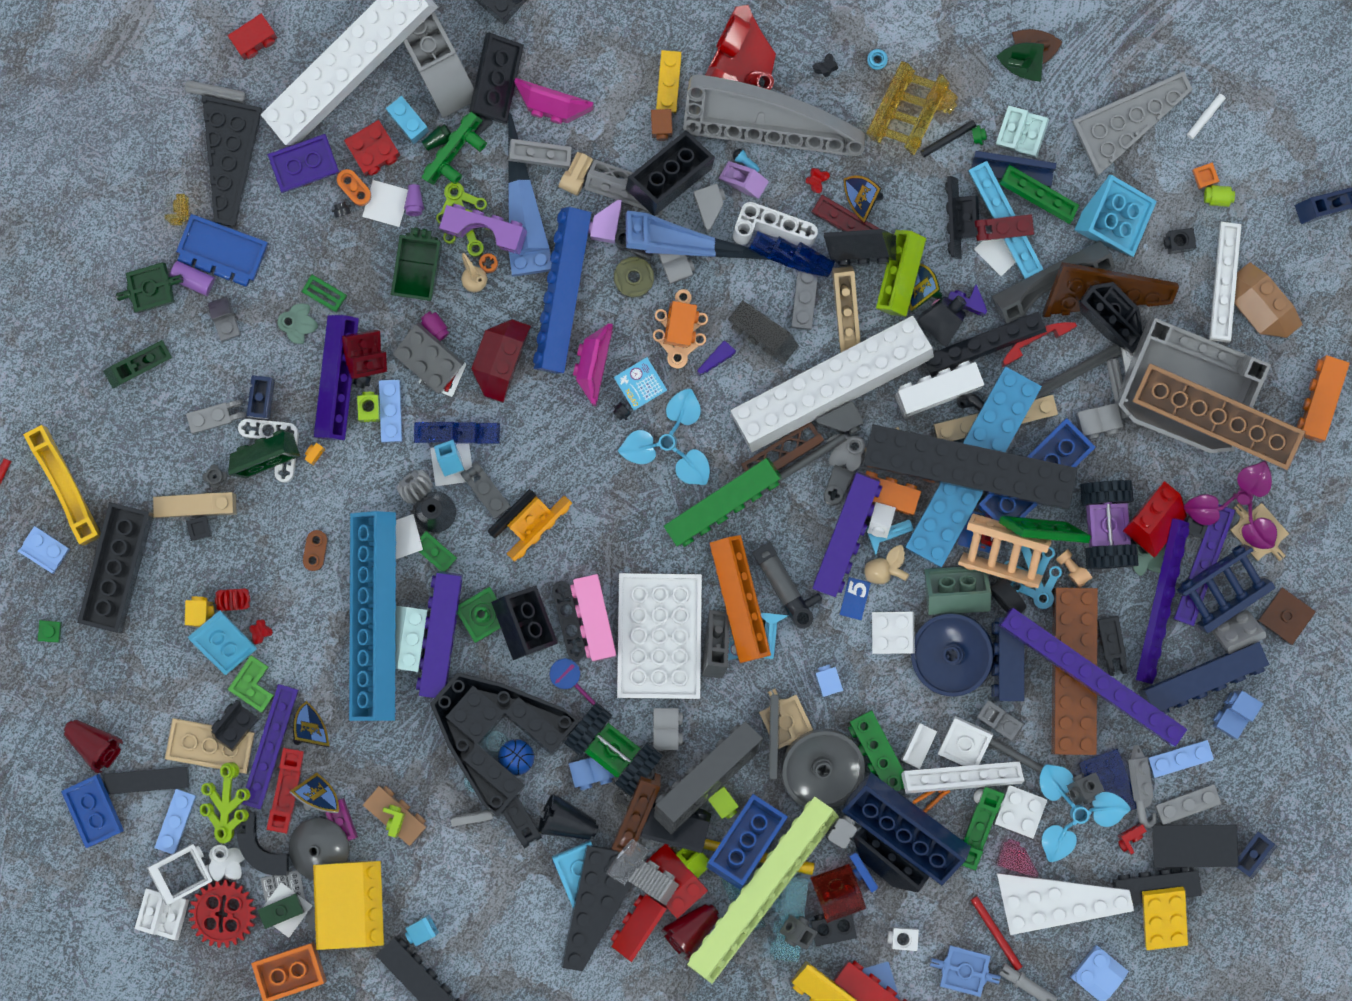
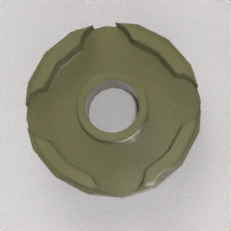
M628 257L622 260L616 267L614 283L618 291L630 298L641 297L652 288L654 271L651 265L644 259ZM631 272H637L640 275V279L633 283L629 281L628 275Z

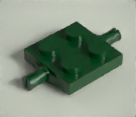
M161 262L125 273L127 290L116 293V296H119L117 297L118 301L129 298L133 304L134 313H141L175 303L172 292L173 285L183 283L184 280L181 274L170 277L166 263Z

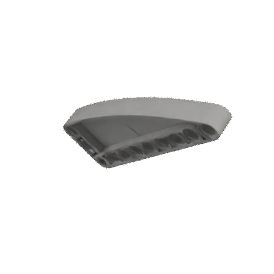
M693 75L689 80L683 128L684 131L687 130L691 135L849 156H859L864 152L865 134L861 130L808 103L762 87L718 77Z

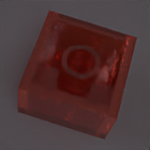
M850 864L810 877L827 923L866 909L862 893Z

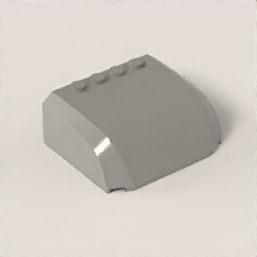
M1150 316L1124 377L1118 397V405L1134 423L1209 453L1235 451L1236 447L1132 401L1149 364H1153L1253 408L1271 364Z

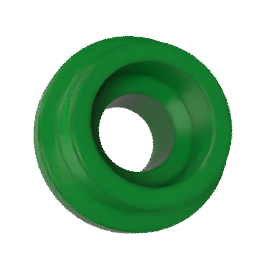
M977 125V128H972L974 143L984 145V141L987 140L985 128L981 129V126Z

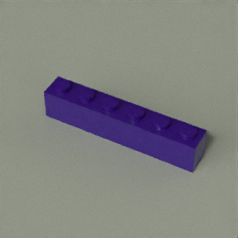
M347 315L327 316L314 438L345 440L352 378L345 360L342 336L358 332L359 318Z
M856 471L812 589L836 597L837 593H842L845 582L842 581L844 574H849L853 563L849 561L852 554L856 555L860 546L857 543L859 535L864 536L867 524L864 522L867 516L871 517L875 507L872 504L874 496L878 498L881 492L880 479Z
M438 571L436 576H432L431 588H434V592L428 601V608H431L430 617H426L425 629H428L427 637L423 638L422 643L425 655L421 657L419 664L422 676L421 678L418 677L416 684L419 696L435 698L448 683L463 580L462 574Z

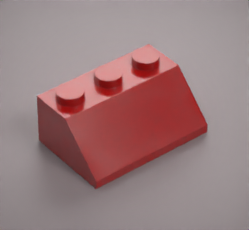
M1164 481L1152 492L1123 530L1154 558L1167 543L1172 519L1184 521L1187 517L1181 494Z
M647 893L644 896L639 895L633 904L636 906L632 914L628 912L622 921L625 924L621 931L617 929L610 939L613 941L611 947L631 962L667 910L665 905Z

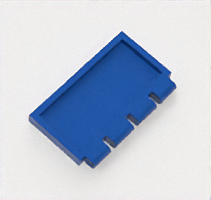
M191 214L176 252L179 253V262L192 266L194 260H197L195 268L211 273L213 267H216L214 275L230 280L232 274H235L233 282L247 287L250 280L254 281L269 243Z

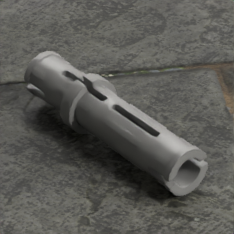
M1006 963L1002 965L1003 968H1000L998 974L1012 982L1014 987H1020L1040 1001H1057V996L1025 977V973H1019Z

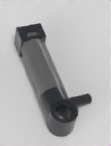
M771 542L754 550L752 555L763 570L795 627L799 629L808 628L813 622V614L809 607L821 601V595L817 593L805 601L803 600ZM799 613L807 614L808 622L806 624H800L797 621Z

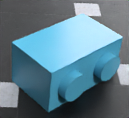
M402 96L386 108L390 117L413 144L429 133L428 127Z

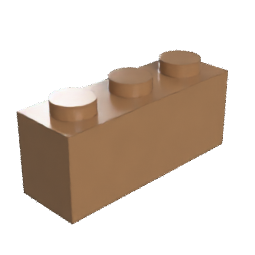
M378 786L363 806L386 826L389 818H393L394 815L383 812V807L389 808L390 804L401 807V812L406 814L398 837L411 846L428 827L425 824L426 819L419 813L414 815L409 810L411 808L410 805L402 799L398 801L393 796L395 794L394 791L388 786L384 788Z

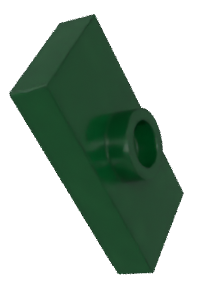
M297 893L257 910L265 929L304 913Z

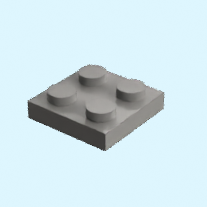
M1248 610L1238 613L1212 631L1228 654L1266 638L1264 629Z

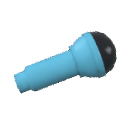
M736 149L733 152L732 157L735 162L742 163L757 172L760 170L758 165L747 157L743 149Z

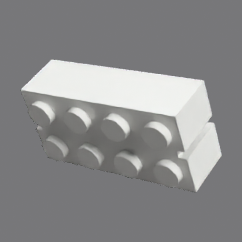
M969 361L959 364L953 371L947 368L938 372L937 377L931 378V375L919 379L918 384L913 386L911 382L900 386L895 398L903 418L980 390L984 386V382L976 362L970 364Z

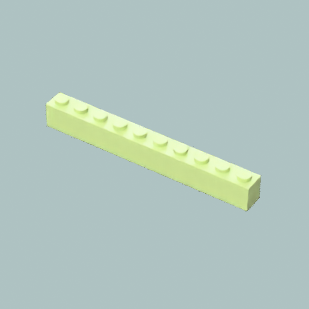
M816 797L807 802L802 814L792 822L791 828L780 838L779 844L774 851L767 855L764 864L754 872L752 880L742 888L741 894L736 901L729 905L726 914L716 922L711 934L703 939L701 947L691 955L687 964L690 968L713 984L839 816L832 808Z

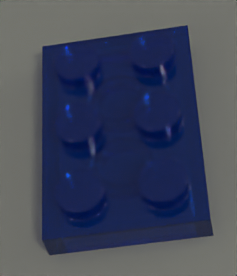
M1118 749L1078 763L1081 773H1084L1085 777L1092 773H1097L1105 790L1104 792H1110L1121 797L1129 805L1130 811L1137 809L1136 801L1133 799L1132 785Z

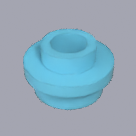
M880 49L872 50L867 57L868 65L875 70L883 69L888 61L886 53ZM879 57L881 62L875 63L874 58Z

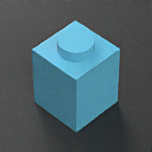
M454 440L434 446L437 461L444 476L464 470L462 459Z

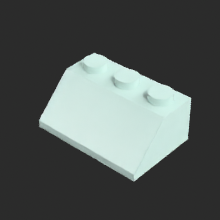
M396 606V669L420 672L419 664L421 657H423L424 649H422L423 638L426 637L427 629H425L426 617L429 616L428 610Z

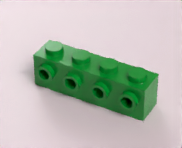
M870 710L849 721L850 726L847 728L853 738L857 737L860 743L858 748L862 756H867L870 762L867 764L870 772L874 775L876 774L879 779L894 790L899 791L903 789L904 784L901 774L904 770L873 711Z

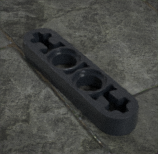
M559 581L553 585L552 593L566 651L571 659L579 660L585 655V645L581 635L572 591L568 583ZM559 585H562L564 588L567 587V591L564 592L565 598L570 597L571 601H564L558 604L557 600H562L560 593L556 594ZM567 604L572 607V614L570 616H563L560 611L561 607ZM568 625H575L577 627V634L570 637L566 634L565 629ZM580 637V642L576 641L578 648H582V651L576 657L575 654L570 652L573 649V643L568 644L567 640H574Z

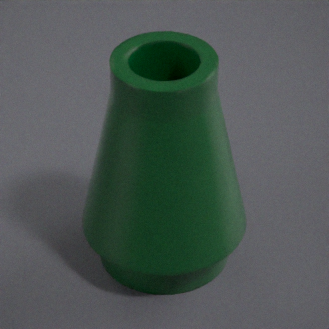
M445 124L439 125L422 140V143L426 150L430 151L433 148L447 144L451 132Z

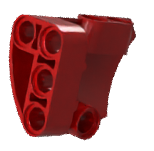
M749 5L737 6L734 8L717 42V51L705 75L761 87L759 79L762 77L764 80L762 88L770 90L774 84V79L771 75L776 53L757 25Z

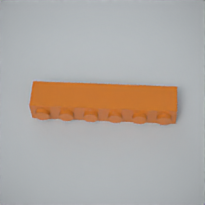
M741 535L710 542L711 553L714 558L716 573L719 578L721 593L724 598L739 662L743 663L771 656Z

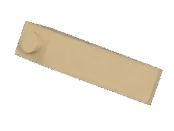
M852 266L832 268L840 353L860 343L855 272Z
M228 492L153 497L154 518L237 515L236 494Z

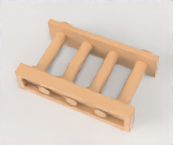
M972 514L967 526V530L973 532L969 553L963 552L958 565L964 566L968 570H977L1018 582L1029 588H1039L1043 575L1036 573L1041 553L1048 552L1052 540L1021 537L1001 525L997 520ZM982 534L993 538L989 559L977 556ZM1002 540L1013 544L1008 565L996 562ZM1022 546L1033 549L1028 571L1016 568Z

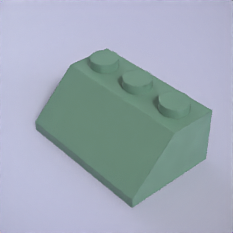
M965 567L924 569L928 615L991 611V589L987 573L968 570Z

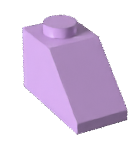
M728 161L719 176L721 181L757 199L760 198L769 182L756 170Z
M622 200L615 201L596 214L593 222L590 221L588 233L591 234V240L615 244Z

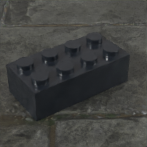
M685 130L628 176L626 190L655 216L712 170L715 156Z

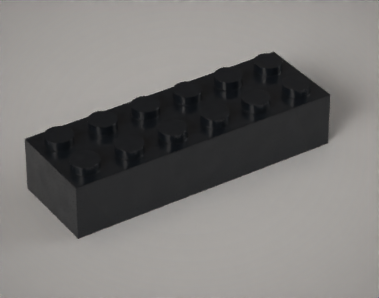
M109 502L77 623L123 633L153 513Z

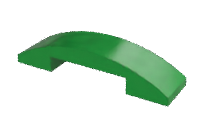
M986 786L984 787L963 840L971 848L967 860L962 866L976 871L985 842L1005 793Z

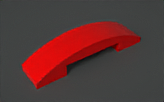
M1061 322L1045 326L1047 332L1016 343L1004 357L1001 363L1002 367L1021 358L1023 354L1020 349L1051 332L1054 333L1057 339L1077 327L1076 323Z
M283 748L274 801L266 830L288 833L296 797L290 791L299 785L304 751Z

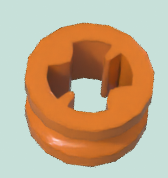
M484 254L479 260V265L486 273H492L497 269L498 261L494 255ZM487 258H490L491 261L494 260L491 268H487L486 265L483 266Z

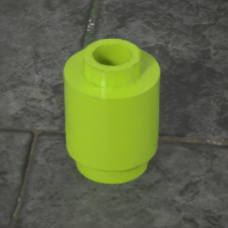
M1211 185L1210 187H1205L1204 203H1209V206L1229 207L1231 203H1234L1235 191H1232L1231 186Z

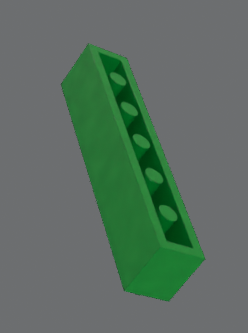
M766 458L664 525V528L677 547L681 545L686 547L694 542L693 537L697 534L703 536L711 530L710 526L717 522L719 525L729 519L727 515L732 511L736 514L745 508L744 504L749 500L753 503L763 496L761 492L767 488L771 491L780 485L778 481L783 478L770 458Z

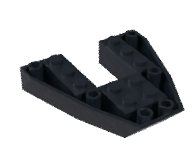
M459 672L454 675L430 703L449 750L481 803L497 819L525 788V784L479 746L489 733L506 716L552 756L579 724V721L563 707L503 683Z

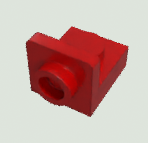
M1138 823L1118 835L1120 839L1118 844L1123 852L1127 851L1130 855L1135 853L1129 841L1134 843L1143 838L1142 834L1147 832L1143 824Z

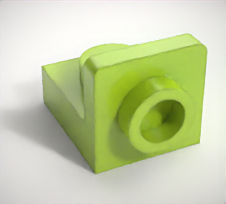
M391 804L389 808L383 807L382 811L394 815L393 818H389L386 830H389L388 836L397 838L406 813L401 812V807Z

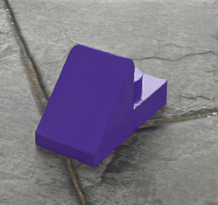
M976 284L969 298L966 297L965 293L955 290V292L950 291L947 298L951 301L957 295L964 298L967 304L963 309L982 317L985 316L987 309Z

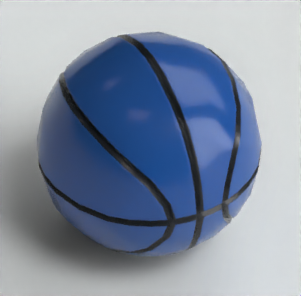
M520 739L507 741L498 752V762L515 776L528 772L534 763L533 749L527 742Z

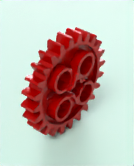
M227 879L221 885L219 880L216 881L215 887L211 882L208 883V890L205 887H201L202 895L199 893L195 894L198 900L190 902L195 908L188 910V912L194 914V917L189 918V921H195L191 929L198 928L199 931L196 933V936L202 934V942L209 939V946L217 942L218 948H221L224 942L226 948L230 947V941L237 945V938L242 941L245 940L243 933L251 934L248 926H255L251 919L257 918V915L252 914V911L257 909V907L250 904L255 900L254 898H247L250 891L242 892L243 885L236 888V881H234L229 886ZM223 895H226L224 912L228 915L223 918V932H220L222 915H218V912L223 909ZM210 897L218 899V906L216 908L209 905ZM233 898L239 902L237 910L230 907L229 903ZM210 917L216 921L214 929L207 926V919ZM230 919L237 923L235 931L230 930L227 926Z

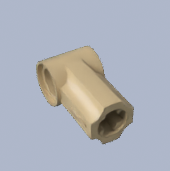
M577 152L569 170L565 171L558 187L578 196L593 159Z

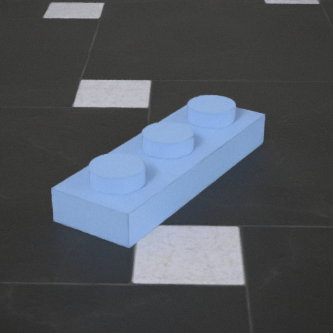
M380 380L381 442H402L400 380Z
M1208 740L1148 757L1153 778L1214 760Z
M180 789L175 790L154 848L170 854L177 851L197 795Z

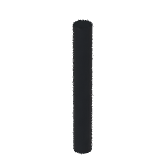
M971 120L920 152L925 158L977 126Z

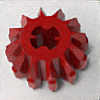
M246 588L218 590L215 592L216 609L219 611H230L249 608V590Z

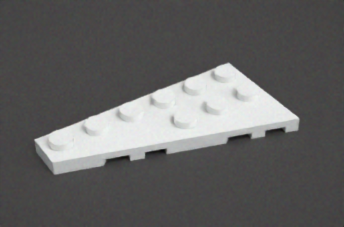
M997 873L1010 935L1134 911L1129 889Z

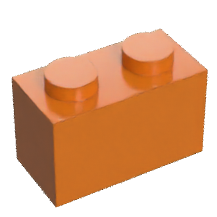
M672 301L669 304L663 344L684 348L690 347L691 343L694 344L696 331H693L694 323H697L699 319V311H696L697 305Z

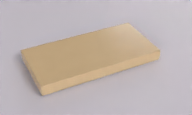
M172 718L165 759L220 769L225 763L234 762L239 767V773H248L255 733L248 732L232 752L213 739L211 733L213 725Z

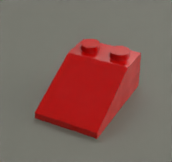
M664 844L645 861L647 863L651 860L659 866L658 871L664 873L666 870L675 876L674 881L679 884V887L674 891V894L665 906L677 919L708 891L705 885L684 865L667 844Z

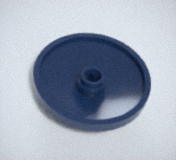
M947 613L930 619L918 630L915 635V653H911V661L917 677L928 689L944 696H962L976 690L986 681L994 663V648L989 634L979 622L963 614Z

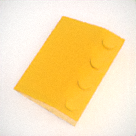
M381 861L313 865L316 950L384 945Z

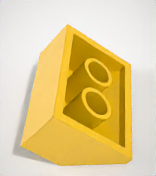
M807 961L804 962L791 980L794 984L793 989L801 995L804 993L811 997L809 1001H858Z

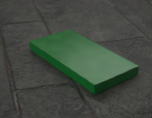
M1001 516L999 521L1001 525L1026 538L1089 543L1091 538L1089 534L1066 521Z

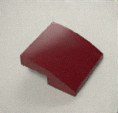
M379 330L342 336L345 360L351 378L356 379L387 372L386 352L381 351Z

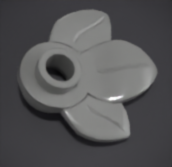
M837 434L830 437L827 440V443L841 434ZM844 435L847 441L834 448L829 458V464L832 466H843L846 464L847 469L853 472L861 464V454L865 450V443L858 436L847 437ZM857 443L859 448L853 450L851 444Z

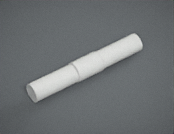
M1219 94L1187 133L1190 139H1194L1202 127L1209 121L1226 99L1225 96Z

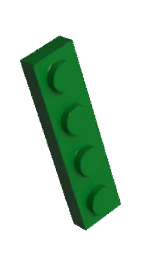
M1011 165L1005 169L999 183L1068 224L1073 221L1079 204Z

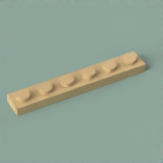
M1050 395L1034 400L1021 424L1058 415L1054 396ZM978 414L934 424L936 437L950 441L964 439Z

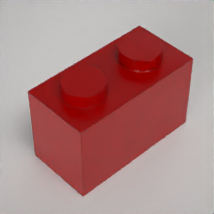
M262 13L227 35L243 60L255 57L260 49L270 47L275 43V39L278 38Z

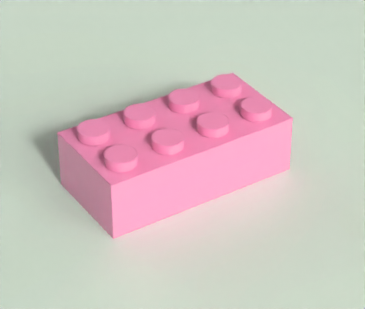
M598 574L574 579V584L570 585L573 598L578 599L579 605H575L577 617L582 618L583 621L580 630L582 638H587L588 645L584 646L587 658H591L592 662L616 657L617 654Z

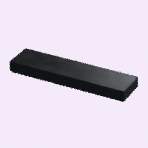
M188 767L104 774V783L108 794L189 788Z

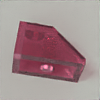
M1008 839V842L1002 841L995 865L1038 878L1039 874L1026 849L1020 846L1021 842Z

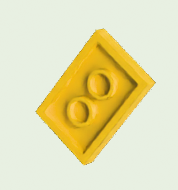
M1184 887L1142 891L1146 950L1188 946Z

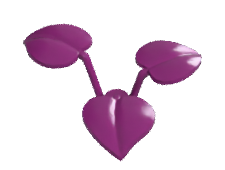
M1265 460L1247 466L1239 472L1237 476L1238 492L1234 493L1223 505L1218 506V498L1209 494L1193 497L1184 505V510L1194 521L1202 525H1212L1219 520V511L1223 510L1234 499H1237L1241 505H1248L1250 523L1242 527V536L1245 541L1251 546L1260 549L1275 547L1277 538L1275 524L1270 519L1262 517L1254 521L1252 516V500L1254 495L1263 497L1269 493L1272 487L1271 471Z

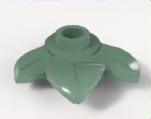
M296 304L292 306L289 312L282 313L277 319L279 329L286 332L288 339L293 343L304 344V334L312 333L318 328L317 322L312 317L307 316L310 311V305ZM286 318L290 319L291 325H286L284 320Z
M1134 542V544H1137L1139 566H1133L1136 574L1142 576L1147 569L1160 573L1166 544L1154 558L1147 551L1141 552L1139 549L1140 545Z

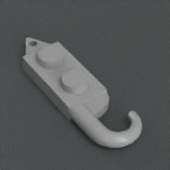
M1134 745L1131 759L1128 760L1133 799L1136 801L1139 822L1145 828H1152L1156 823V813L1152 814V819L1148 822L1145 808L1151 804L1152 798H1154L1148 757L1144 756L1139 745Z

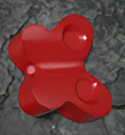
M812 168L811 176L806 178V183L811 185L814 193H821V183L829 179L830 174L827 171Z
M263 619L257 620L255 625L249 627L252 633V641L255 645L261 644L264 637L271 636L273 633L272 629L265 625V620Z

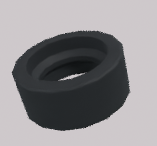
M1001 578L990 587L992 596L1006 613L1011 608L1016 609L1020 613L1027 608L1018 592L1005 579Z

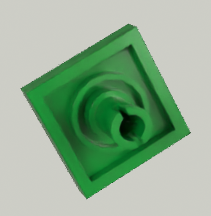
M491 587L462 602L458 607V615L475 643L501 629L491 603L497 600Z

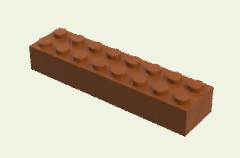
M1053 588L1052 635L1097 666L1098 588ZM1052 663L1051 754L1096 755L1097 694Z

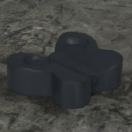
M829 53L825 56L824 62L815 63L813 69L815 73L828 77L831 71L838 69V65L833 55Z

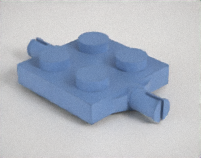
M949 945L944 961L931 958L930 967L939 968L942 972L940 987L981 997L983 986L987 981L999 984L1001 978L1000 975L989 973L990 955Z

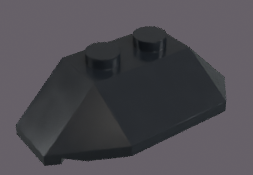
M1114 282L1091 285L1079 301L1081 314L1106 339L1129 353H1133L1143 333L1139 307Z
M861 827L853 838L862 862L892 887L918 893L929 879L927 874L865 828Z

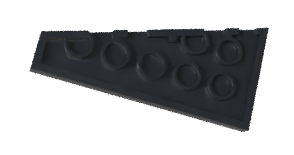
M201 95L210 168L214 222L236 227L262 108Z
M586 845L561 964L562 968L578 971L584 970L632 886L628 879L641 860L646 861L647 855L632 853L630 856L610 848Z

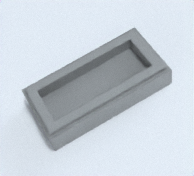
M489 810L455 815L451 818V824L453 827L492 820L494 815Z

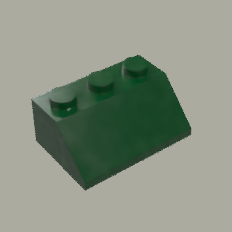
M285 430L276 431L270 438H260L255 440L253 445L238 447L236 452L230 454L228 472L232 476L249 478L300 457L293 433L286 432Z

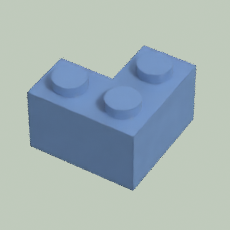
M1242 690L1233 691V693L1229 692L1223 702L1225 703L1222 711L1218 710L1213 718V721H1215L1213 727L1233 739H1238L1247 723L1253 722L1263 703Z

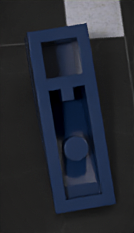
M1352 187L1311 197L1294 205L1300 223L1313 222L1352 209Z

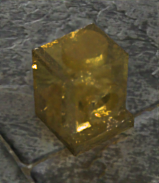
M939 82L926 96L925 102L932 101V106L937 111L951 114L957 107L956 101L958 96L943 83Z

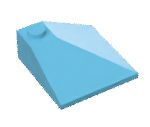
M1109 175L1082 211L1075 231L1093 241H1101L1107 247L1134 257L1157 201L1115 176Z

